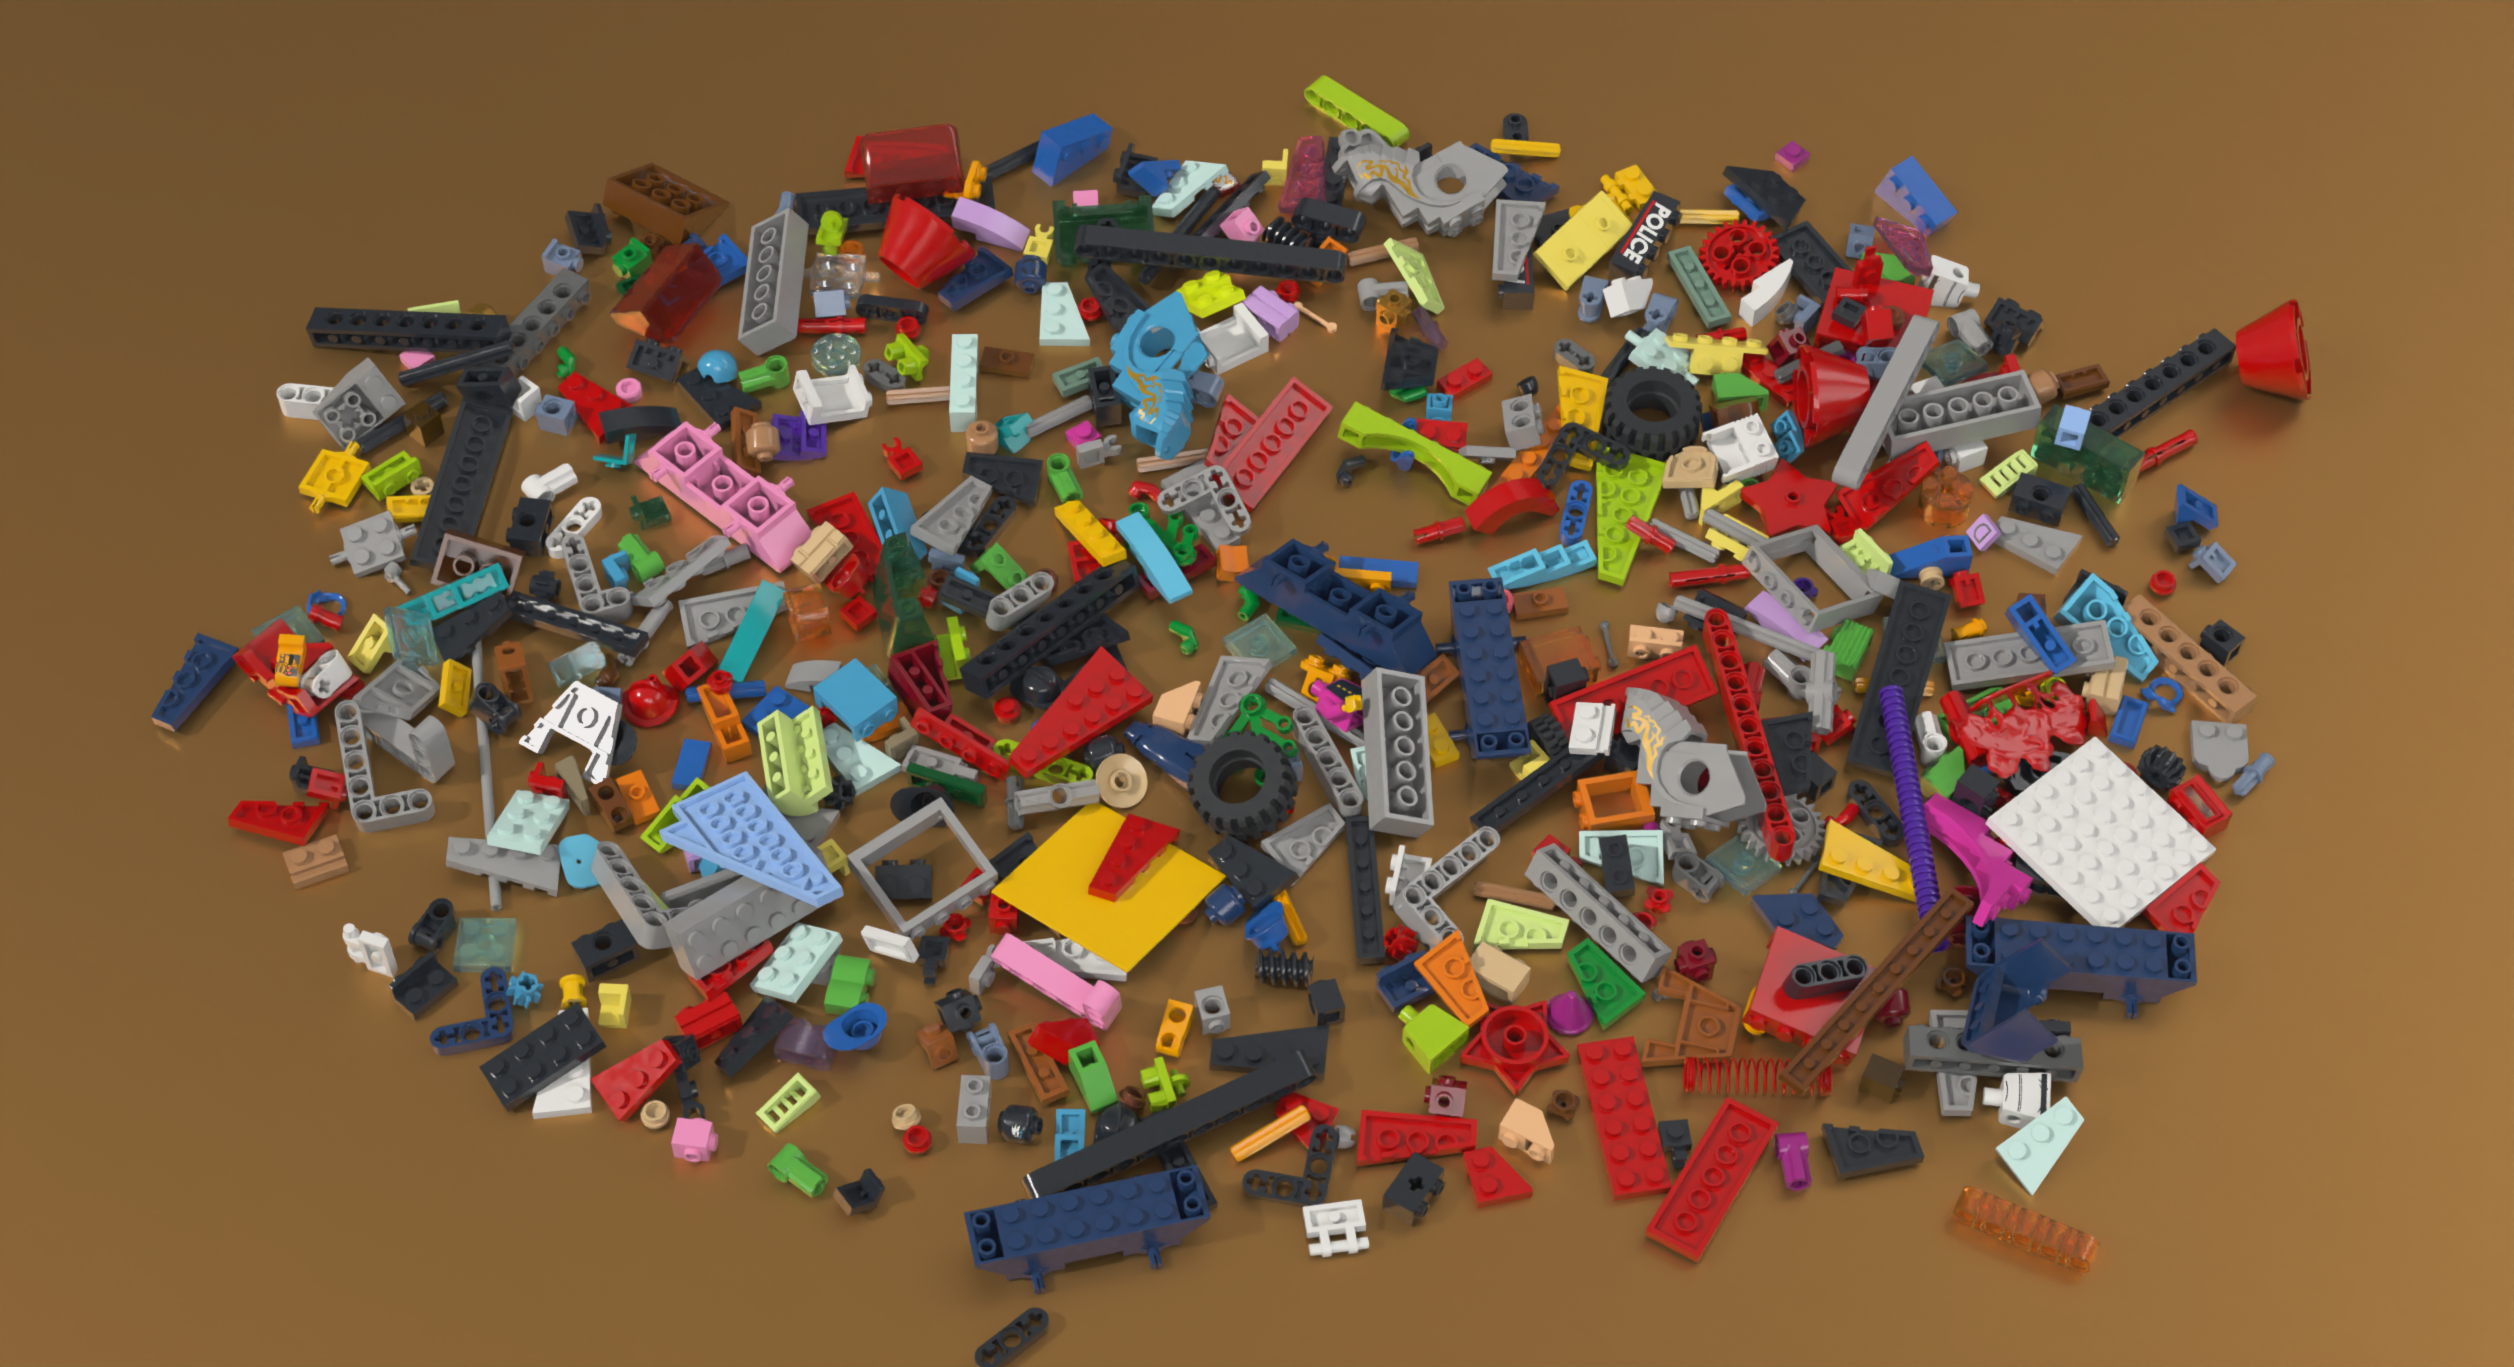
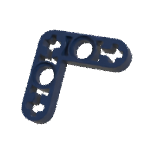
M488 968L481 975L480 981L486 1018L436 1028L430 1035V1042L436 1054L447 1056L508 1043L514 1038L515 1025L511 998L506 995L509 985L506 974L501 968ZM493 978H497L498 991L493 992L491 982ZM497 1000L506 1003L501 1010H492L490 1008L491 1004ZM497 1020H503L505 1027L503 1033L498 1032ZM471 1030L480 1032V1036L475 1040H467L465 1038V1035ZM456 1034H459L461 1042H457ZM447 1037V1044L441 1045V1038Z

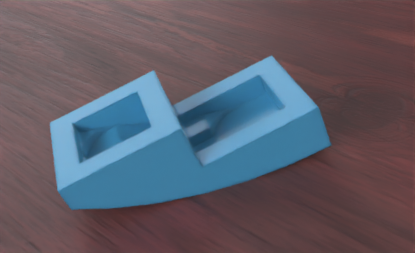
M1056 1109L1055 1161L1085 1148V1109Z

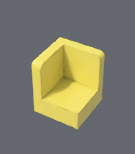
M1283 149L1282 161H1263L1262 171L1266 170L1271 177L1265 185L1286 186L1288 149Z
M1533 739L1530 740L1531 755L1520 756L1509 764V768L1520 780H1523L1550 760Z
M832 838L817 847L822 851L830 873L839 869L844 876L850 874L847 855Z
M600 983L598 991L601 1002L599 1027L627 1029L632 1002L629 985Z

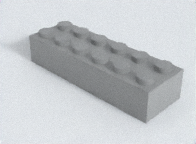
M787 208L751 227L738 340L757 356L771 351L786 342H790L797 336L809 224L791 208Z
M2024 370L1908 395L1882 444L1889 460L1892 461L1926 441L1933 451L2039 428L2042 407Z
M1376 667L1361 681L1369 830L1419 838L1434 826L1425 676Z
M804 840L829 871L822 851ZM743 876L664 922L663 925L681 970L695 980H698L817 910L818 907Z

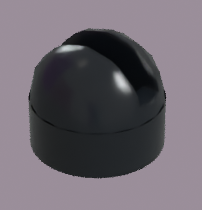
M1535 376L1527 377L1517 384V388L1522 395L1532 394L1533 397L1539 391V385Z

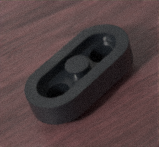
M1517 113L1505 116L1503 119V139L1529 141L1527 119Z

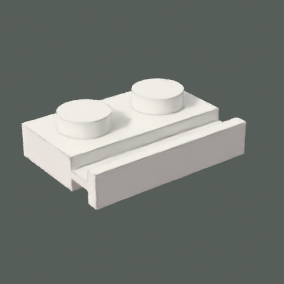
M1576 702L1569 742L1570 754L1597 755V753H1605V756H1609L1617 712L1616 704L1604 706L1603 703Z

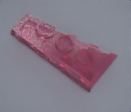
M1322 136L1299 137L1278 204L1280 214L1294 213L1299 200L1305 197L1326 202L1325 142Z
M1876 216L1873 223L1874 228L1904 268L1912 275H1926L1930 277L1933 265L1923 231Z

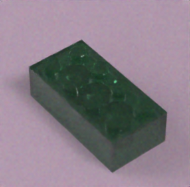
M2054 404L2038 424L2030 455L2038 461L2058 470L2060 473L2102 494L2107 499L2121 504L2136 484L2145 452L2088 422L2080 451L2054 444L2064 412V408Z

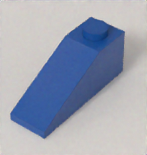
M2031 594L2007 609L2005 615L2012 626L2049 670H2053V675H2056L2077 661Z

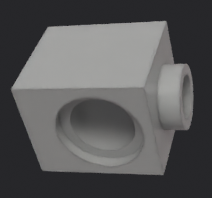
M1222 985L1194 991V1006L1202 1034H1218L1226 1029H1230V1011ZM1209 1011H1217L1218 1013L1211 1014V1013H1208V1012H1209Z

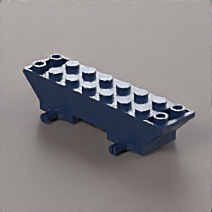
M1293 538L1273 553L1264 556L1235 576L1234 581L1246 589L1258 594L1268 602L1277 605L1289 614L1308 623L1311 627L1320 630L1332 639L1337 640L1385 669L1416 675L1437 658V653L1421 622L1423 612L1410 605V602L1415 600L1414 592L1411 593L1408 590L1402 596L1390 594L1381 588H1378L1373 593L1369 592L1334 571L1336 562L1323 555V553L1329 550V545L1327 543L1324 544L1325 541H1321L1315 547H1311Z
M1502 577L1449 581L1452 638L1451 642L1435 643V651L1437 654L1452 653L1456 660L1461 680L1466 721L1465 729L1449 730V736L1452 741L1466 740L1470 747L1472 759L1531 755L1532 751L1514 647H1526L1527 641L1526 636L1512 637Z
M1974 916L1965 917L1966 968L1978 976L1991 966L2042 938L2072 967L2070 972L2049 983L2048 989L2102 993V999H2113L2126 1003V1017L2128 1019L2131 1018V1015L2132 1019L2138 1018L2137 1004L2143 1002L2159 1003L2161 997L2197 984L2194 933L1996 918L1994 921L1989 920L1983 927H1980L1972 922Z
M1197 1164L1143 1176L1136 1175V1177L1132 1176L1129 1179L1027 1200L1021 1199V1201L1016 1200L1013 1203L964 1212L975 1268L1006 1275L1007 1281L1018 1278L1031 1279L1034 1294H1039L1038 1283L1041 1294L1046 1292L1043 1276L1051 1271L1065 1269V1263L1121 1251L1123 1256L1137 1253L1148 1254L1151 1269L1156 1270V1263L1158 1269L1163 1267L1160 1251L1170 1246L1182 1244L1181 1239L1211 1219Z

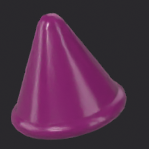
M1570 990L1566 993L1558 994L1547 1003V1023L1553 1030L1561 1034H1579L1585 1031L1592 1023L1593 1010L1591 1005L1575 991Z

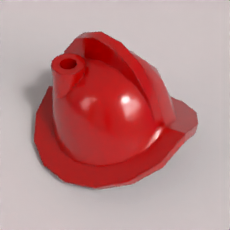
M651 674L647 679L635 681L629 689L623 692L622 712L634 725L642 727L659 726L667 722L676 713L680 697L674 688L662 684L655 674Z

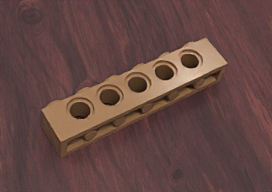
M2139 594L2122 606L2124 611L2128 612L2132 618L2131 622L2138 633L2144 637L2158 659L2157 665L2223 723L2236 724L2252 712L2257 699V695L2254 694L2252 689L2245 686L2229 669H2226L2216 661L2212 654L2200 647L2190 635L2185 634L2170 618L2161 613L2152 602Z

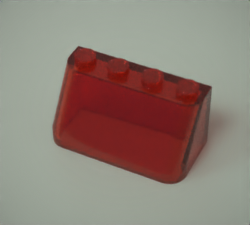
M939 124L868 133L860 139L868 204L890 202L895 194H900L901 197L899 199L905 200L907 197L914 199L964 192L965 179L957 128L954 125Z
M697 243L665 246L609 314L623 328L661 344L673 343L719 289L721 275Z

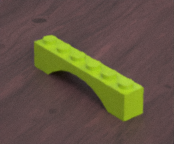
M1355 401L1341 422L1337 437L1359 449L1377 448L1400 453L1407 450L1414 452V459L1426 465L1440 478L1450 496L1468 506L1481 496L1488 486L1492 474L1491 471L1482 465L1475 464L1464 458L1459 453H1454L1439 443L1419 435L1416 431L1396 423L1393 419L1373 411L1368 406Z

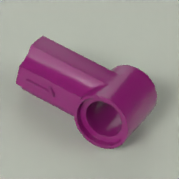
M1806 1132L1775 1134L1776 1157L1778 1160H1781L1786 1188L1792 1191H1801L1810 1187L1812 1179L1808 1163L1809 1144Z

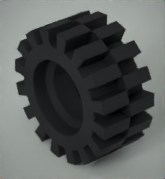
M1545 713L1527 722L1529 739H1533L1546 755L1552 759L1569 746L1567 744L1569 740L1568 737L1564 736L1565 731L1560 728L1561 724L1558 721L1555 722V717Z

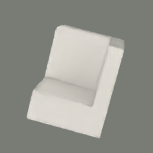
M524 376L518 378V382L522 389L513 407L507 408L513 409V414L526 422L535 414L536 406L542 402L540 388Z

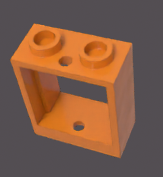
M1637 770L1577 780L1576 791L1572 792V798L1575 808L1579 807L1580 809L1579 823L1581 830H1643L1645 824L1654 822L1655 812L1653 807L1650 806L1647 786L1636 783ZM1630 790L1636 812L1600 818L1595 817L1589 796Z

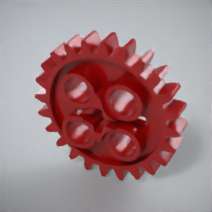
M1734 219L1731 226L1725 221L1723 229L1715 226V234L1708 232L1707 239H1702V247L1699 248V261L1710 280L1713 279V285L1717 286L1721 283L1723 291L1730 286L1732 293L1736 291L1737 287L1741 288L1742 293H1745L1746 286L1752 289L1754 280L1777 267V264L1780 262V250L1777 247V239H1773L1772 231L1766 232L1764 225L1757 228L1756 221L1749 226L1746 219L1739 225L1737 220Z

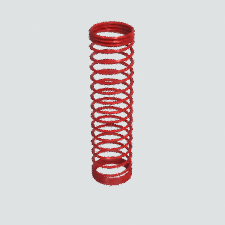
M1686 1056L1683 1070L1685 1093H1693L1695 1090V1061H1697L1699 1093H1702V1073L1706 1060L1708 1093L1710 1094L1712 1068L1715 1060L1718 1079L1717 1093L1720 1094L1721 1092L1720 1079L1724 1061L1727 1074V1094H1729L1732 1062L1734 1061L1736 1094L1738 1095L1739 1074L1743 1060L1745 1094L1747 1095L1749 1092L1748 1077L1752 1061L1755 1075L1754 1093L1755 1095L1758 1094V1071L1760 1062H1762L1764 1095H1766L1767 1073L1771 1061L1773 1069V1094L1775 1096L1777 1092L1776 1075L1779 1061L1783 1071L1791 1060L1787 1059L1784 1066L1780 1058L1776 1064L1770 1058L1765 1066L1764 1060L1760 1058L1756 1066L1753 1058L1749 1059L1747 1065L1746 1060L1742 1057L1737 1065V1061L1733 1057L1730 1059L1728 1066L1725 1057L1721 1059L1719 1065L1716 1057H1713L1709 1064V1060L1705 1056L1700 1066L1697 1056ZM1832 1065L1819 1077V1094L1822 1097L1831 1095ZM1782 1082V1094L1785 1095L1786 1084ZM1814 1083L1810 1087L1811 1096L1814 1095ZM1791 1089L1792 1095L1794 1096L1795 1091Z

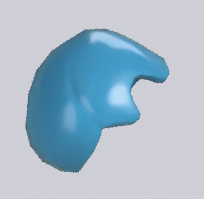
M708 351L697 362V367L702 377L706 378V375H710L715 383L729 382L738 376L736 359L728 351Z

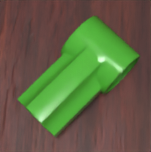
M780 355L769 357L763 365L738 372L744 393L769 386L777 389L784 388L791 381L787 360Z
M1062 453L1051 455L1047 459L1048 482L1054 486L1062 504L1076 499L1080 501L1084 495L1070 467V459Z
M629 533L623 536L620 543L617 544L619 551L625 550L627 552L633 574L641 584L651 577L654 578L666 571L656 551L651 552L637 534Z
M787 1143L767 1164L769 1171L778 1180L784 1183L787 1181L791 1182L811 1198L819 1196L829 1181L828 1175L808 1162L804 1154L790 1143Z

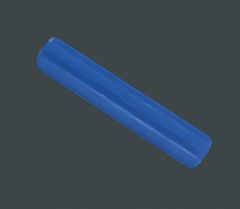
M763 680L734 682L729 694L732 699L765 696L766 684ZM701 685L686 687L685 694L688 702L701 701L696 688Z

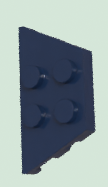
M1813 893L1754 895L1751 898V904L1772 933L1779 926L1835 951L1843 941L1844 934Z

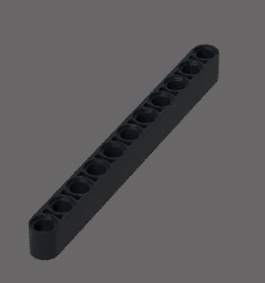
M1088 224L1077 228L1074 245L1075 254L1088 259L1205 271L1218 270L1224 273L1331 284L1341 283L1346 277L1347 256L1342 251Z
M1303 1050L1296 1051L1041 1167L1024 1176L1020 1182L1029 1199L1088 1187L1306 1087L1314 1082L1318 1075Z

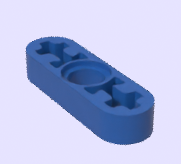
M1577 480L1570 485L1559 532V539L1564 545L1572 546L1582 541L1593 493L1592 485L1587 481ZM1579 491L1584 492L1581 501L1577 500ZM1577 509L1583 515L1574 517L1570 515L1569 511ZM1570 525L1575 526L1573 535L1568 534Z

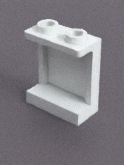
M1242 302L1233 306L1232 317L1203 331L1197 328L1204 348L1210 354L1204 363L1208 368H1212L1216 375H1220L1269 351V334Z
M849 365L846 375L810 379L807 370L796 371L793 391L809 425L867 418L869 407L872 406V395L866 390L863 376L861 373H858L855 365Z

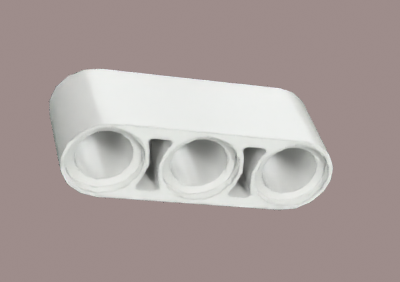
M294 383L284 384L277 390L281 411L287 417L318 420L313 411L334 387Z

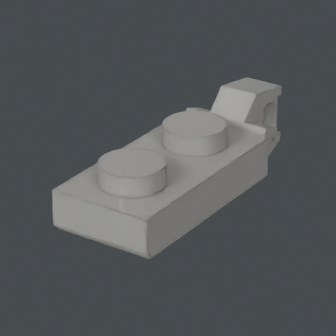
M915 744L911 746L901 765L904 772H906L909 762L973 782L978 783L979 781L978 770L969 768L962 758Z

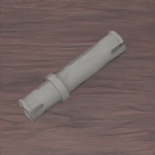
M667 600L664 605L662 604L656 608L653 607L638 629L647 632L650 639L669 612L672 611L673 604ZM648 641L647 644L643 647L642 650H646V649H647V647L649 646V641ZM621 653L617 656L621 663L628 659L626 666H632L636 659Z

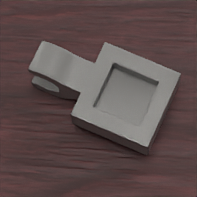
M1109 435L1104 439L1103 443L1101 439L1076 445L1079 468L1084 469L1104 463L1105 457L1120 455L1122 453L1121 445L1111 446L1117 444V436Z
M994 944L987 948L986 955L981 956L969 975L970 991L977 995H981L985 987L991 986L995 978L994 968L1001 967L990 958L996 949Z

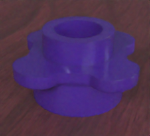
M1800 577L1794 580L1793 583L1803 591L1808 599L1817 596L1818 589L1814 587L1810 579Z

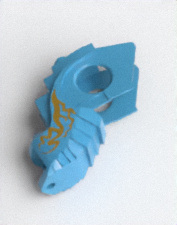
M1175 291L1145 312L1137 309L1128 318L1121 332L1114 334L1110 342V349L1114 356L1109 365L1116 372L1115 376L1117 378L1112 387L1121 394V403L1133 410L1129 413L1132 436L1137 441L1154 447L1155 455L1165 460H1172L1176 454H1179L1191 435L1190 423L1193 422L1191 410L1194 409L1191 399L1194 398L1188 379L1210 355L1206 352L1194 319L1187 309L1182 294L1178 291ZM1156 327H1162L1161 329L1152 334L1151 329ZM1164 349H1171L1166 354L1155 357L1158 352ZM1182 358L1180 366L1176 370L1172 369Z

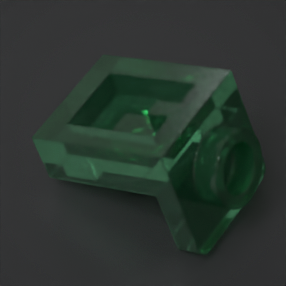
M636 495L630 497L632 506L628 510L633 522L638 521L642 531L672 520L662 495L641 503L638 502Z

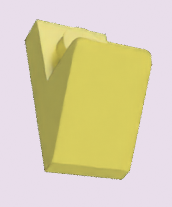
M1736 479L1730 484L1723 485L1718 491L1714 488H1702L1699 524L1701 526L1707 524L1702 520L1707 509H1713L1722 514L1740 503V493L1744 485Z
M377 614L372 615L346 658L363 673L371 674L384 652L397 653L395 629Z

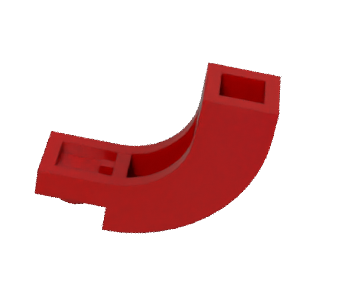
M1520 478L1504 482L1486 491L1464 512L1475 531L1493 535L1505 521L1517 514L1534 511L1554 516L1560 508L1555 501V495L1549 489L1543 488L1539 479Z

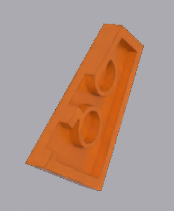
M1459 929L1414 962V967L1457 1019L1466 1024L1469 1029L1490 1013Z

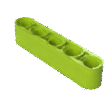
M1325 75L1319 77L1304 91L1306 100L1317 109L1349 129H1355L1358 132L1363 129L1375 131L1390 147H1400L1410 137V132L1403 123Z

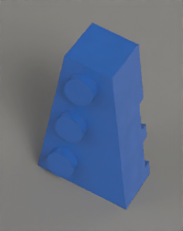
M1092 113L1042 131L1032 172L1049 186L1053 187L1108 149L1113 128Z
M1913 156L1891 168L1874 191L1927 237L1949 224L1958 213Z

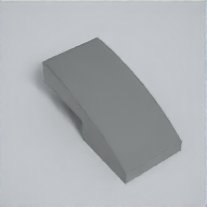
M812 660L793 664L785 683V688L811 692L813 686H816L842 668V662Z

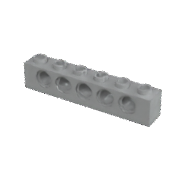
M1555 843L1538 849L1524 875L1554 901L1555 905L1567 913L1576 924L1580 925L1594 941L1598 942L1615 960L1619 961L1633 977L1643 983L1658 976L1672 950Z

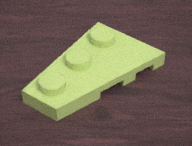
M1389 238L1384 243V246L1416 296L1419 305L1424 310H1430L1439 314L1445 307L1424 255Z
M1488 899L1473 943V950H1476L1482 941L1488 945H1494L1501 950L1562 949L1569 926V919Z

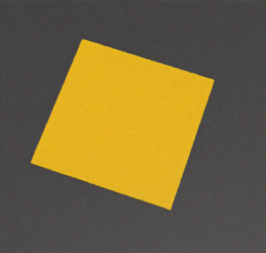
M1101 803L1088 804L1000 882L991 893L1128 973L1226 878V875L1174 845L1169 844L1166 847V851L1160 857L1157 856L1150 863V867L1144 873L1141 872L1135 878V882L1115 902L1089 895V885L1126 818Z

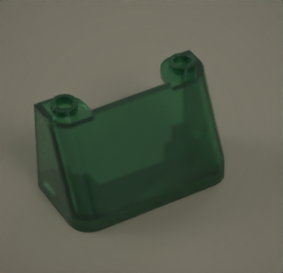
M1139 195V201L1133 204L1131 200H1126V203L1091 206H1077V203H1072V208L1065 206V200L1052 201L1056 262L1062 264L1063 268H1073L1077 264L1089 263L1088 258L1079 257L1074 252L1076 230L1081 225H1097L1103 218H1112L1117 221L1119 228L1154 231L1151 195Z
M906 532L893 535L884 541L872 581V590L884 650L888 658L891 655L936 639L938 641L936 634H933L924 616L920 602L916 598L903 599L902 597L903 595L915 592L913 587L915 580L925 578L923 566Z

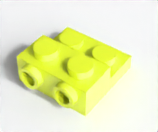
M1218 270L1206 273L1202 279L1188 281L1176 290L1182 294L1188 311L1201 318H1205L1246 299L1244 290L1232 285L1230 276Z

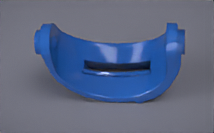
M1412 417L1407 418L1402 426L1416 431L1417 420ZM1391 450L1390 459L1397 464L1400 470L1408 471L1414 461L1415 454L1409 450L1402 453Z

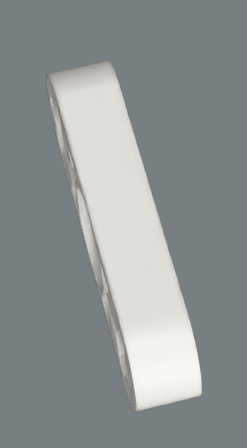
M586 497L580 500L547 537L546 547L549 556L555 559L564 558L562 547L560 546L562 540L570 534H577L584 538L601 519L602 508L598 499ZM572 524L581 526L579 530L574 532L567 530Z

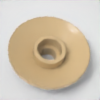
M1111 755L1102 761L1096 772V784L1099 786L1100 796L1113 807H1132L1139 803L1146 793L1148 780L1145 769L1137 759L1130 755ZM1115 778L1121 781L1120 787L1116 786Z

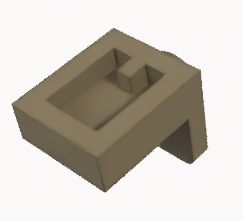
M904 716L899 718L900 733L893 734L888 740L884 741L886 755L896 762L906 757L913 744L919 746L918 737L921 736L916 729L911 727V723Z

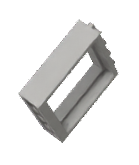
M1818 525L1753 543L1742 561V564L1808 634L1841 624L1844 619L1850 621L1872 614L1884 596L1871 589L1867 575ZM1806 551L1852 600L1819 610L1773 560Z
M942 797L847 855L848 867L896 933L910 939H914L917 936L921 938L928 928L933 925L939 926L950 917L949 914L954 913L958 909L960 911L965 910L973 903L974 899L980 895L986 896L990 894V890L998 884L997 871ZM941 820H944L983 874L906 922L867 867Z

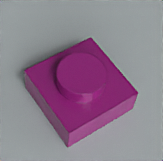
M1794 141L1781 148L1775 155V160L1792 172L1809 161L1810 153Z

